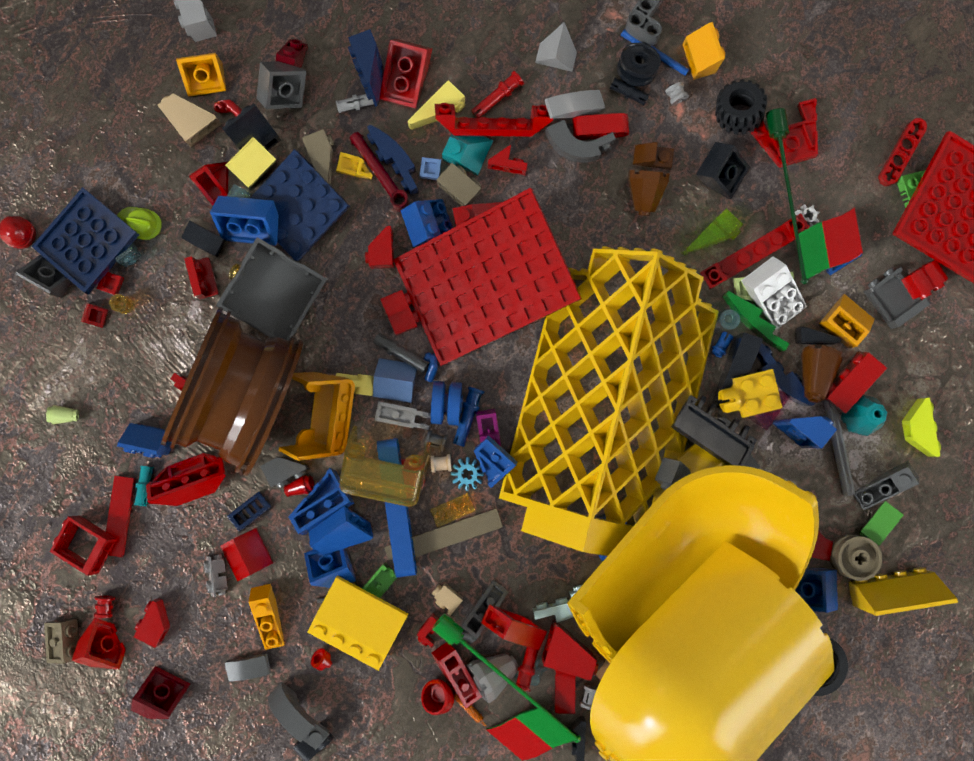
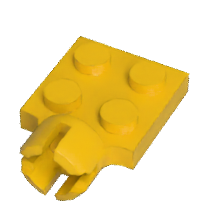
M773 369L732 378L733 386L718 392V400L729 399V402L719 404L722 411L725 413L739 411L742 418L783 408Z

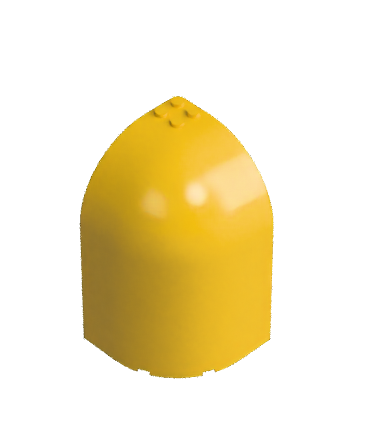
M716 466L689 474L672 484L657 498L567 604L584 635L587 637L590 635L593 638L592 645L611 663L627 640L725 540L776 573L780 577L778 581L787 589L792 587L796 590L809 564L817 541L819 530L817 498L812 492L798 488L796 484L789 480L786 481L770 472L747 466Z
M725 540L627 640L606 669L596 690L590 713V726L596 740L594 743L600 750L599 754L606 761H757L834 672L832 644L828 634H823L820 629L822 626L821 621L792 587L787 589L778 581L780 577L776 573Z

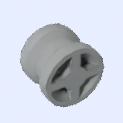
M683 82L675 83L665 90L666 95L671 98L670 103L672 106L689 98L688 93L683 89Z

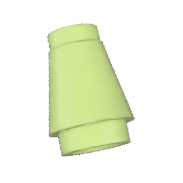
M57 405L47 408V422L60 424L78 421V409Z

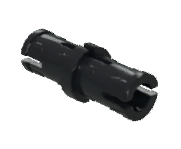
M616 77L609 88L624 95V98H630L643 106L650 95Z

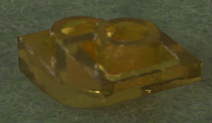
M468 493L429 509L437 528L475 512Z

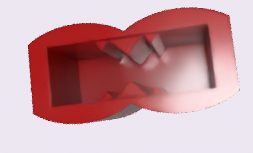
M933 260L905 276L901 281L913 300L918 297L922 300L932 294L931 290L937 291L944 287V282L948 280V277L940 264Z
M403 290L381 298L396 336L418 327L417 322L420 321L416 311L412 312L409 307L412 302L408 293L404 294Z

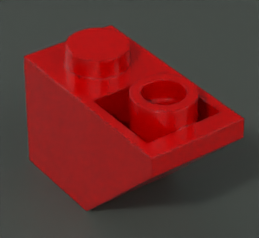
M161 598L148 602L144 609V612H146L144 618L140 619L135 626L136 633L134 638L153 648L162 644L170 628L169 619L163 599Z

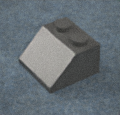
M279 61L260 62L257 100L265 109L302 108L306 70Z

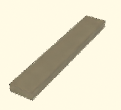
M497 508L413 536L415 557L503 528ZM390 544L384 548L390 566H392L394 563Z

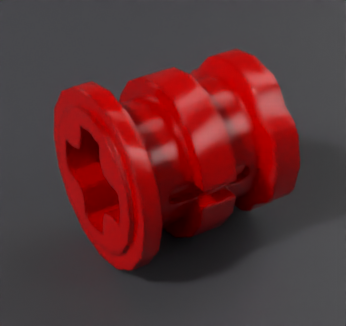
M110 595L95 596L94 599L97 600L95 609L97 611L94 613V617L112 618L113 613H111V610L114 608L112 601L116 597Z

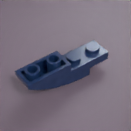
M372 125L367 126L369 133L366 135L371 145L375 144L378 150L375 152L379 160H384L387 166L391 164L396 175H401L403 180L400 182L405 192L409 190L411 195L418 193V188L411 177V174L415 173L416 169L403 148L380 129Z
M762 343L756 357L763 366L758 368L757 372L773 369L778 391L781 395L805 407L815 405L816 403L809 402L804 396V387L801 384L802 379L797 373H793V371L784 374V368L781 363L775 361L772 357L773 352Z

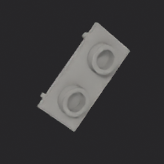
M222 554L214 555L212 560L210 556H206L207 561H204L203 564L204 571L209 576V581H206L207 593H211L212 597H216V592H218V595L227 594L226 576L218 577V573L226 572Z

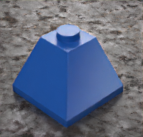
M345 548L326 555L317 550L304 553L311 586L330 588L337 575L351 583L356 581L353 566Z

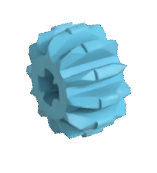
M466 457V464L463 463L462 459H459L461 467L456 464L453 465V468L458 470V472H451L452 476H458V478L452 482L456 483L460 480L459 489L462 488L463 484H466V491H469V484L472 485L473 489H476L477 486L474 481L479 484L482 483V480L477 478V476H484L483 472L477 473V470L481 469L480 465L476 468L474 467L477 463L476 459L473 460L472 465L469 464V457ZM464 469L473 471L471 479L463 478Z

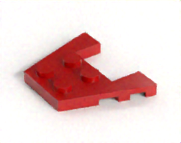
M816 98L799 102L797 107L803 121L788 125L790 133L786 135L785 139H782L787 166L816 158L818 155ZM763 121L758 128L755 127L751 134L775 164L781 168L783 164L779 141L769 137V131H767Z

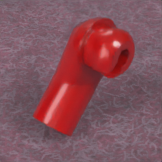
M220 100L214 104V110L217 113H232L237 117L242 111L232 100Z

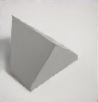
M565 22L540 43L535 63L573 71L577 51Z

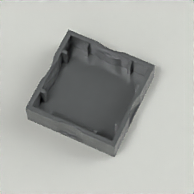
M257 237L243 259L239 271L228 284L216 307L224 308L223 311L228 312V310L232 311V316L269 337L288 340L291 336H294L327 278L307 266L294 261L282 251Z

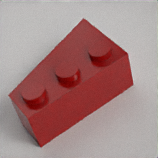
M858 351L848 365L839 373L834 383H832L825 399L840 412L846 414L884 373L887 367L869 352Z

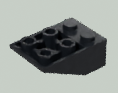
M254 103L251 106L244 107L237 117L229 119L222 128L239 150L252 137L267 151L281 141L278 134Z

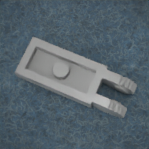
M378 401L374 421L429 430V425L415 423L416 415L423 418H431V413Z

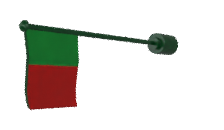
M777 108L766 113L769 137L779 141L802 275L800 282L807 284L809 278L818 273L848 263L863 253L855 207L841 216L817 223L798 233L782 140L790 133L786 109Z

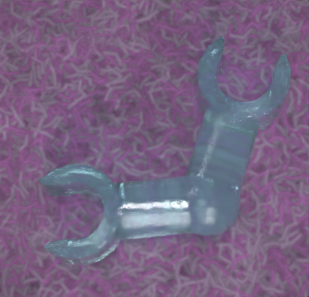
M540 658L536 661L535 675H533L530 683L533 686L539 685L543 672L548 669V667H539Z

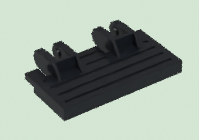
M690 395L671 428L724 464L744 466L757 441L751 435L745 439L750 427L745 425L741 428L739 434L735 433L734 431L740 422L739 419L734 418L730 422L718 413H715L712 417L717 404L712 402L706 412H704L701 408L706 402V397L702 395L698 400Z

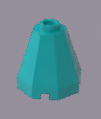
M862 395L846 414L842 412L841 420L847 425L846 428L849 432L869 436L882 428L888 412L877 398Z

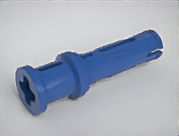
M468 386L469 392L466 401L463 402V414L453 444L465 447L475 412H478L480 409L478 405L481 396L485 393V391Z

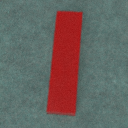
M114 476L106 532L117 538L108 556L124 557L136 478Z

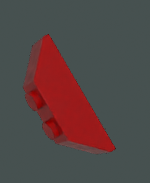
M202 453L167 466L152 482L146 485L148 503L179 506L215 493L226 476L223 459Z

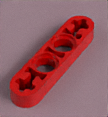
M915 118L907 124L878 176L880 184L887 187L899 180L927 130L925 120ZM917 124L919 130L915 132L914 135H911V133H913V131L915 130L914 125ZM903 140L911 141V149L903 146ZM894 156L902 158V165L894 163ZM892 169L895 170L892 172L890 176L891 180L888 181L887 174L890 173Z

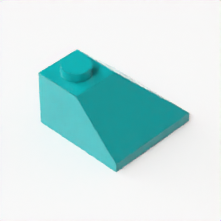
M451 134L443 150L442 159L449 164L460 165L465 171L478 176L493 144V140L484 136H454Z

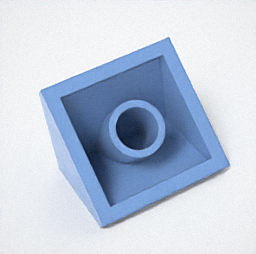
M379 358L374 374L373 397L412 403L417 369L405 362Z

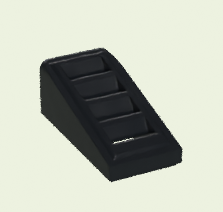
M804 326L795 329V343L835 345L841 342V338Z

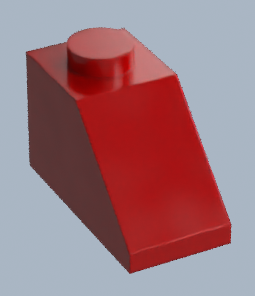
M386 226L370 243L368 252H365V262L369 264L371 269L394 268L393 230L391 226Z

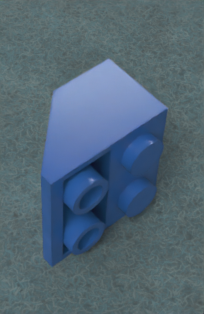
M443 199L415 201L401 210L413 247H418L453 228Z
M129 423L117 446L124 448L123 451L127 453H143V456L162 458V455L170 454L172 442L167 441L165 446L161 445L165 429Z

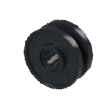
M644 43L629 44L622 50L617 65L618 75L627 84L646 86L656 77L661 63L660 55L650 45Z

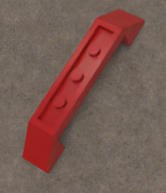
M441 103L434 106L435 119L454 136L532 137L553 121V118L549 116L546 105L543 104L538 106L532 105L530 119L504 117L455 118L454 104Z
M801 213L796 216L798 233L810 228ZM792 219L720 262L701 271L700 275L704 277L703 280L709 290L794 241L795 234Z

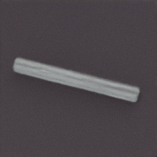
M825 400L826 417L834 423L832 426L837 429L832 435L831 440L844 496L854 495L855 490L838 410L828 400Z

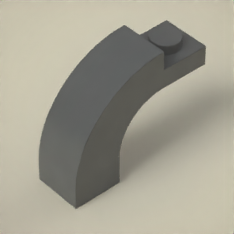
M565 120L546 127L545 132L548 141L558 154L568 160L579 163L599 160L601 156L600 151L606 152L610 150L616 140L613 132L589 142L578 140L570 133Z
M283 682L268 696V703L274 716L299 742L304 741L316 750L329 736V730L304 711L297 700V693Z

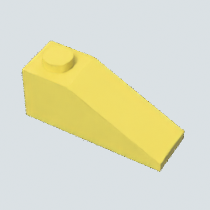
M448 80L407 121L409 128L413 130L438 121L435 119V104H454L455 113H459L465 107V96Z

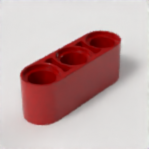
M628 114L583 115L572 119L573 136L578 140L598 139L612 132L615 138L629 135Z

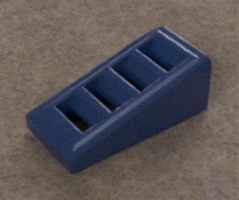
M257 492L227 515V518L240 533L271 508V505L260 492ZM256 499L263 505L262 509L254 502ZM251 504L257 513L253 514L248 506ZM244 509L250 515L249 519L242 513ZM237 515L244 521L243 524H240L235 518Z

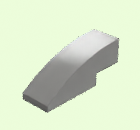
M600 90L578 91L545 99L550 118H574L581 115H595L605 109Z

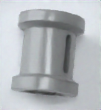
M588 684L584 685L583 701H580L579 704L581 707L591 710L598 687Z

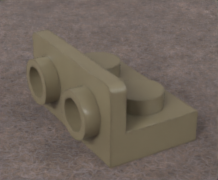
M77 619L44 623L47 663L64 664L71 662L79 640Z

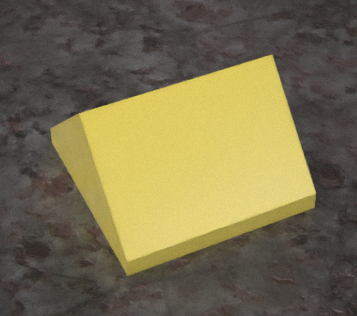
M252 137L225 166L250 189L276 162V159Z

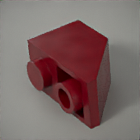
M289 39L276 53V61L302 68L308 44L302 43L298 39Z

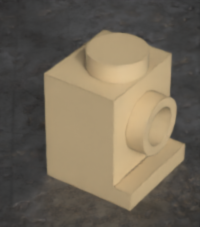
M444 583L442 586L439 584L431 593L436 599L435 603L440 608L448 609L447 614L449 616L452 615L463 601V597L447 583Z

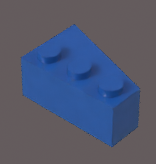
M329 468L325 476L319 483L317 482L309 495L290 514L289 519L298 534L306 535L311 529L343 506L349 508L355 503L336 470Z

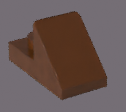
M658 142L635 145L633 165L671 170L674 149L657 147Z

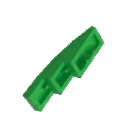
M730 291L723 294L722 298L733 313L756 336L762 338L765 343L779 352L785 351L790 343L773 334L776 326L759 317L763 311L762 309Z

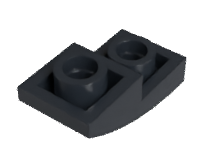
M190 220L181 236L182 239L215 257H218L226 241L214 232Z

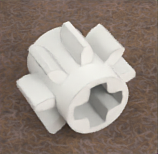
M804 204L801 206V210L795 211V215L800 213L803 215L809 227L819 222L817 215L820 212L814 209V205L807 208Z

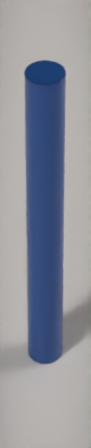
M625 29L621 33V36L631 43H642L629 35ZM651 46L660 55V60L686 76L689 71L687 67Z

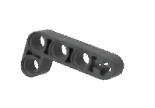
M639 0L629 13L625 26L627 33L644 44L655 45L659 40L662 26L652 17L664 0Z

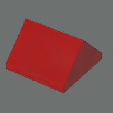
M257 528L220 546L237 582L273 564Z

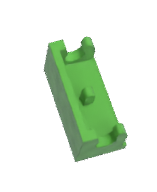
M884 501L860 531V535L871 539L880 546L904 515Z
M384 562L362 589L380 598L397 579L395 570Z

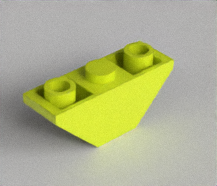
M930 397L917 399L902 420L905 441L928 457H940L941 444L936 434L938 428L933 418V403L930 401Z

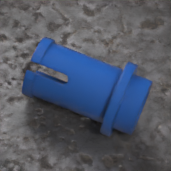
M722 332L716 345L712 346L711 353L719 358L726 355V349L734 338L729 334L727 339L724 340L728 334L727 332Z

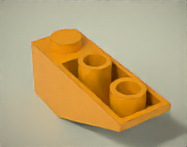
M271 584L251 588L248 603L265 650L285 646L277 602Z

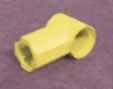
M336 373V376L345 377L354 382L355 394L372 396L374 376Z

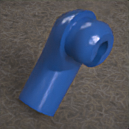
M427 352L424 360L430 363L424 379L428 382H434L438 370V362L434 353Z

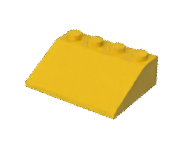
M925 567L914 568V572L907 573L905 570L895 571L894 575L876 574L875 578L865 581L855 580L848 582L852 605L875 616L958 603V600L937 574L926 570Z
M337 575L307 633L379 671L409 613Z

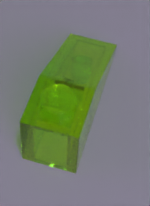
M726 208L682 254L686 256L724 243L729 238L734 240L741 233L739 228L743 223Z

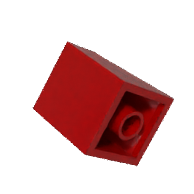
M553 619L541 656L543 666L591 681L592 676H596L599 667L593 652L563 625Z

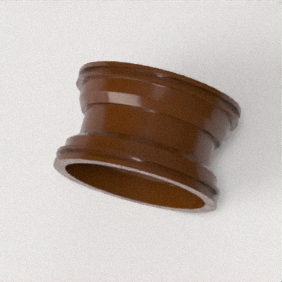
M219 307L176 403L161 445L165 446L167 441L172 442L170 448L173 449L175 444L185 448L195 442L218 449L220 457L225 462L235 466L234 472L238 473L243 469L242 475L248 476L262 451L285 398L301 354L303 341L298 340L295 344L294 337L292 336L288 340L269 337L266 341L244 333L240 320L230 317L232 311L228 310L225 315L222 313L224 308Z

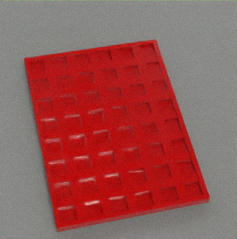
M532 188L511 197L393 259L440 366L446 365L582 299Z

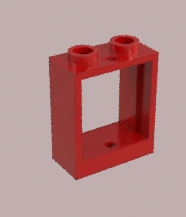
M80 515L68 516L62 523L59 535L52 543L53 546L50 553L87 576L99 574L117 538ZM79 527L98 538L87 560L68 549Z
M490 604L481 622L502 639L536 650L540 649L547 633L546 630L527 617Z

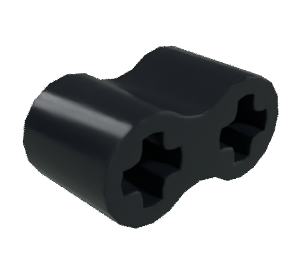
M330 733L316 750L304 741L296 742L292 749L302 761H309L334 739V736Z

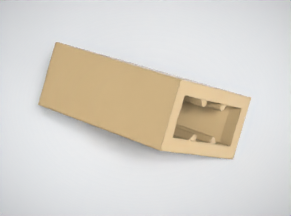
M175 94L165 96L161 103L158 104V107L190 147L221 125V122L214 114Z

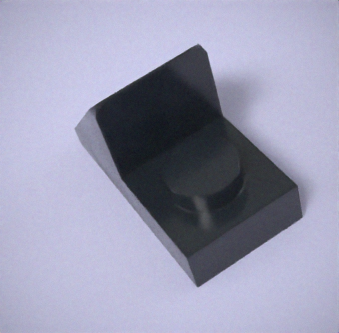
M580 716L567 727L576 736L580 735L581 737L580 742L571 744V755H574L576 761H584L586 720L584 716Z

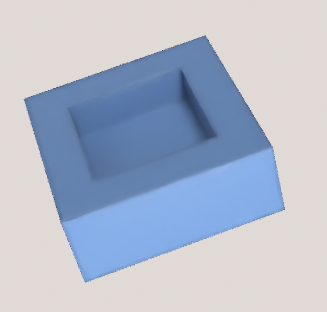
M422 157L420 178L437 180L440 176L441 159Z

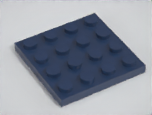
M296 149L290 153L250 197V199L274 201L279 215L277 242L295 261H299L350 207L343 197Z
M82 187L31 247L80 290L89 295L140 234Z

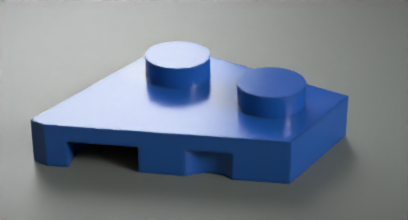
M489 435L474 449L476 458L480 461L482 472H485L488 478L490 488L517 465V461Z

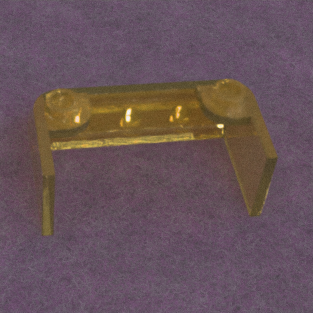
M353 426L344 452L339 479L340 490L346 494L407 507L416 505L419 501L429 466L432 442H427L424 456L410 455L406 458L404 465L365 457L366 449L364 445L357 442V426Z

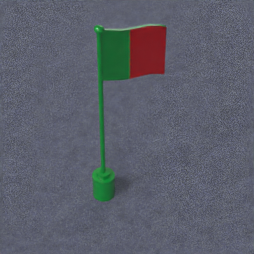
M446 613L436 621L432 630L448 644L452 645L455 643L457 645L459 642L537 707L519 713L502 724L486 728L491 735L523 761L538 757L556 746L572 741L575 743L580 742V735L576 736L462 639L464 637L462 633L464 629Z

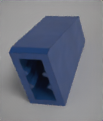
M343 506L309 531V544L313 550L326 555L373 539L371 523Z

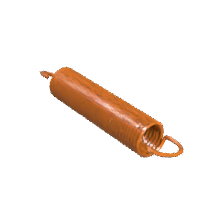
M454 695L456 702L460 704L476 723H479L481 720L483 722L484 717L473 705L465 708L458 696Z

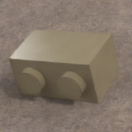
M451 163L438 177L437 185L461 206L471 205L481 194V184L473 177L470 179L466 175L467 172L460 165L455 166Z

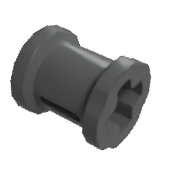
M429 430L424 447H434L443 452L448 435L441 436Z

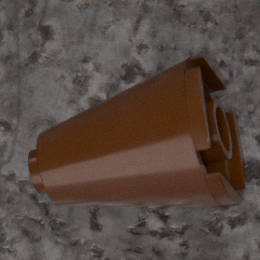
M815 345L805 347L801 353L804 396L809 402L819 403L825 400L842 363L843 356L841 357V352L835 348L822 345L820 349L815 348Z

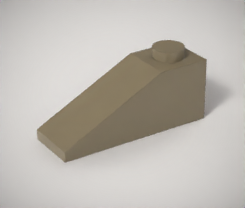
M324 129L304 136L302 139L313 167L331 185L334 153L331 146L334 145L331 135H326Z

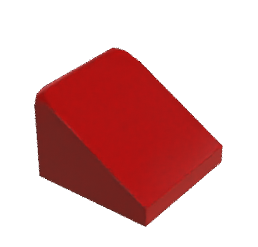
M87 303L81 322L103 328L108 309Z

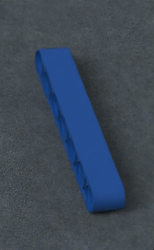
M398 438L377 441V451L396 578L417 575L405 487L403 488L405 483Z

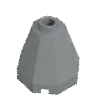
M504 653L486 657L490 663L510 680L517 673L516 667L518 664L512 655L509 656ZM480 659L466 664L471 678L473 677L476 687L487 703L495 700L508 684Z

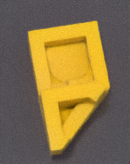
M340 152L336 168L337 173L372 180L373 175L367 169L362 158Z

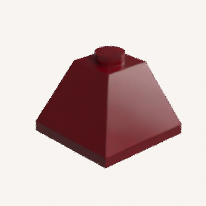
M155 666L133 697L131 711L147 719H169L188 690L190 683Z

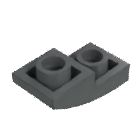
M267 654L249 655L247 658L229 659L225 662L229 682L258 678L271 673Z

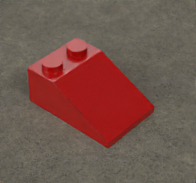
M391 39L379 99L416 109L428 72L433 48L399 39Z

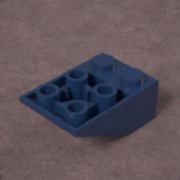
M369 29L348 37L351 46H348L351 57L354 58L352 61L356 71L359 73L358 76L368 100H373L376 107L379 102L384 66L373 34Z

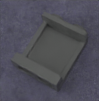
M891 267L883 273V278L880 280L878 278L867 284L869 288L863 291L890 329L900 327L930 305L926 298L922 300L919 297L914 300L912 299L901 281L904 278L900 273L904 270L902 267L896 269Z

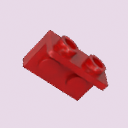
M192 256L184 258L194 297L201 300L219 295L210 258L206 257L198 260Z

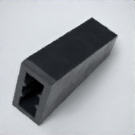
M745 332L734 336L713 402L718 404L717 408L721 409L719 404L729 402V399L718 400V392L731 388L733 386L732 378L750 374L761 347L762 338Z

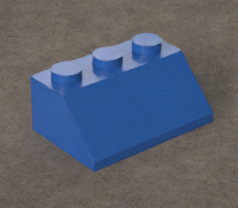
M218 196L210 214L220 237L226 241L254 243L258 237L266 243L276 246L279 215L274 201Z
M825 416L782 419L772 422L774 426L801 448L822 449L837 431L832 426L834 423Z

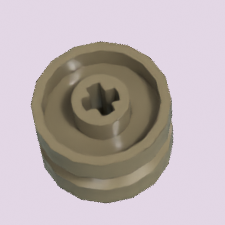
M844 534L834 540L829 562L833 569H837L838 574L856 581H865L874 577L880 570L882 553L878 545L871 539L855 534Z

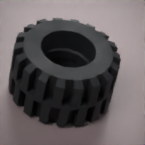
M740 79L739 82L734 80L731 81V85L727 83L724 89L719 91L715 116L717 123H720L722 129L726 128V132L730 133V131H733L736 135H738V132H742L743 135L747 131L753 132L755 127L758 128L765 116L767 95L764 94L765 90L763 88L759 89V84H752L751 80H748V82H744V79ZM736 104H744L747 105L749 109L736 110L732 106Z

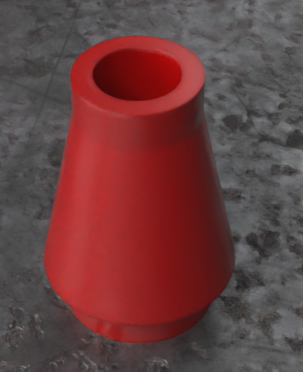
M303 475L290 484L285 485L284 493L287 497L309 494L314 489V480L310 475Z

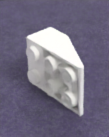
M774 256L741 280L758 308L763 310L762 313L769 323L776 326L775 330L807 307L787 265Z

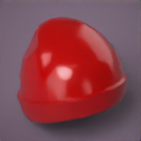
M8 216L0 222V238L7 245L16 249H24L34 242L36 230L28 220L19 216Z
M433 679L427 682L421 693L422 706L431 715H441L450 711L454 704V695L450 686L440 679Z

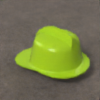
M127 207L117 214L127 225L140 234L136 239L150 240L155 238L162 228L160 217L149 209Z

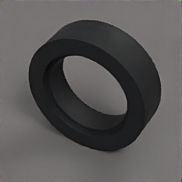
M830 638L833 649L834 672L813 696H824L833 693L843 684L847 675L848 661L843 648L832 638Z

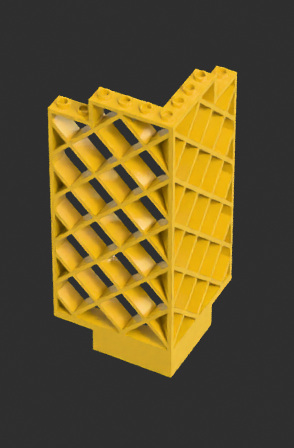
M602 246V249H593L588 269L582 268L581 271H578L574 268H569L573 279L585 280L577 287L582 299L545 317L510 455L517 461V465L504 476L499 499L527 507L521 529L522 532L581 552L608 556L634 526L625 523L632 516L635 523H637L649 509L647 500L653 495V504L665 491L661 488V484L655 480L662 463L659 451L665 447L663 458L676 460L685 451L687 438L671 428L688 397L692 395L696 399L698 398L719 313L718 310L712 308V304L701 302L702 299L699 298L704 277L697 274V270L685 267L686 264L674 261V257L663 255V251L658 249L646 251L641 248L629 250L618 247L617 250L606 246ZM630 260L650 261L636 274L629 263ZM661 266L668 270L664 275L662 274ZM621 270L627 282L609 296L604 284ZM670 289H672L675 304L670 306L667 294ZM595 293L600 305L584 318L579 306ZM635 296L641 309L623 323L617 310ZM650 306H652L655 318L651 325L646 312ZM570 315L575 327L560 339L558 335L560 323ZM608 319L614 332L598 345L592 332ZM680 320L683 334L678 337L675 323ZM660 338L663 352L658 355L655 341ZM582 341L588 354L573 366L567 353ZM622 346L628 360L611 373L605 359ZM687 351L688 360L685 365L683 354ZM640 356L643 370L637 374L634 360ZM558 363L562 376L551 386H548L546 381L548 370ZM595 368L601 383L586 394L580 380ZM668 369L671 381L666 385L663 372ZM648 387L651 400L645 404L642 392ZM567 390H570L575 404L561 415L555 400ZM608 396L615 412L599 424L593 407ZM676 399L677 405L675 413H673L671 402ZM628 407L631 418L624 424L621 411ZM545 410L550 425L537 434L534 428L537 415ZM582 417L589 433L574 444L567 428ZM657 418L659 429L653 433L651 422ZM636 437L639 448L632 454L629 443ZM557 438L563 453L549 464L543 448ZM595 446L602 464L587 474L580 457ZM615 457L618 468L610 475L608 463ZM532 458L538 473L525 483L522 475L524 463ZM645 466L647 476L640 481L638 472ZM569 467L576 484L562 494L555 477ZM544 487L550 504L531 499L530 497L540 488ZM625 487L627 497L619 503L617 493ZM582 497L589 516L567 510V507ZM603 508L606 519L596 518L595 515Z

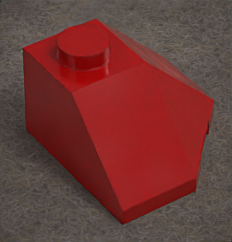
M94 618L78 640L72 661L89 667L119 670L126 649L123 642L120 643L116 635L117 629L115 625Z

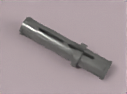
M378 333L373 341L374 344L386 350L387 354L398 357L421 373H424L430 362L399 345L398 341H393L382 333Z

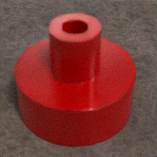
M323 648L318 649L311 658V666L319 671L330 668L332 665L331 654Z

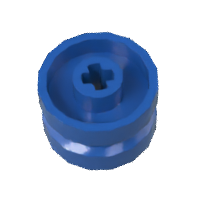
M434 381L431 402V424H442L444 422V414L447 413L448 424L459 426L460 413H462L463 407L462 383L451 382L449 394H446L445 382Z

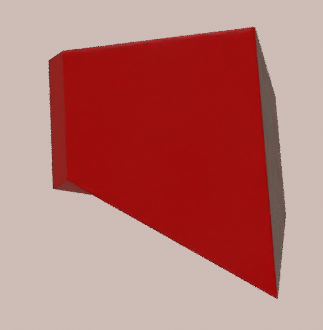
M229 161L206 164L189 175L212 206L218 196H229V169L225 166Z

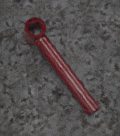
M359 132L353 133L349 138L351 145L354 144L390 196L394 210L401 212L402 209L410 205L406 192L398 189L363 138L364 135ZM398 198L405 199L402 204L395 203Z

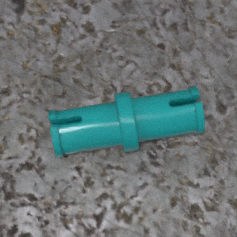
M140 466L139 481L135 486L137 487L134 505L147 507L146 485L151 482L154 467Z

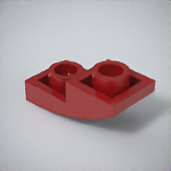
M556 670L555 714L575 715L576 676Z

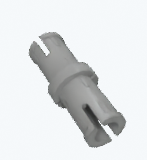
M355 94L351 98L336 101L339 113L353 109L357 111L361 107L374 104L372 99L368 100L366 94L359 96Z

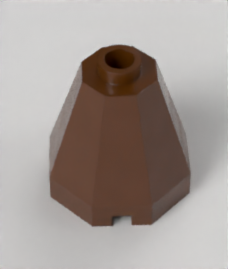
M635 170L628 171V183L634 211H639L638 215L650 216V212L654 213L668 185L670 173L663 174V172L639 170V172H635Z

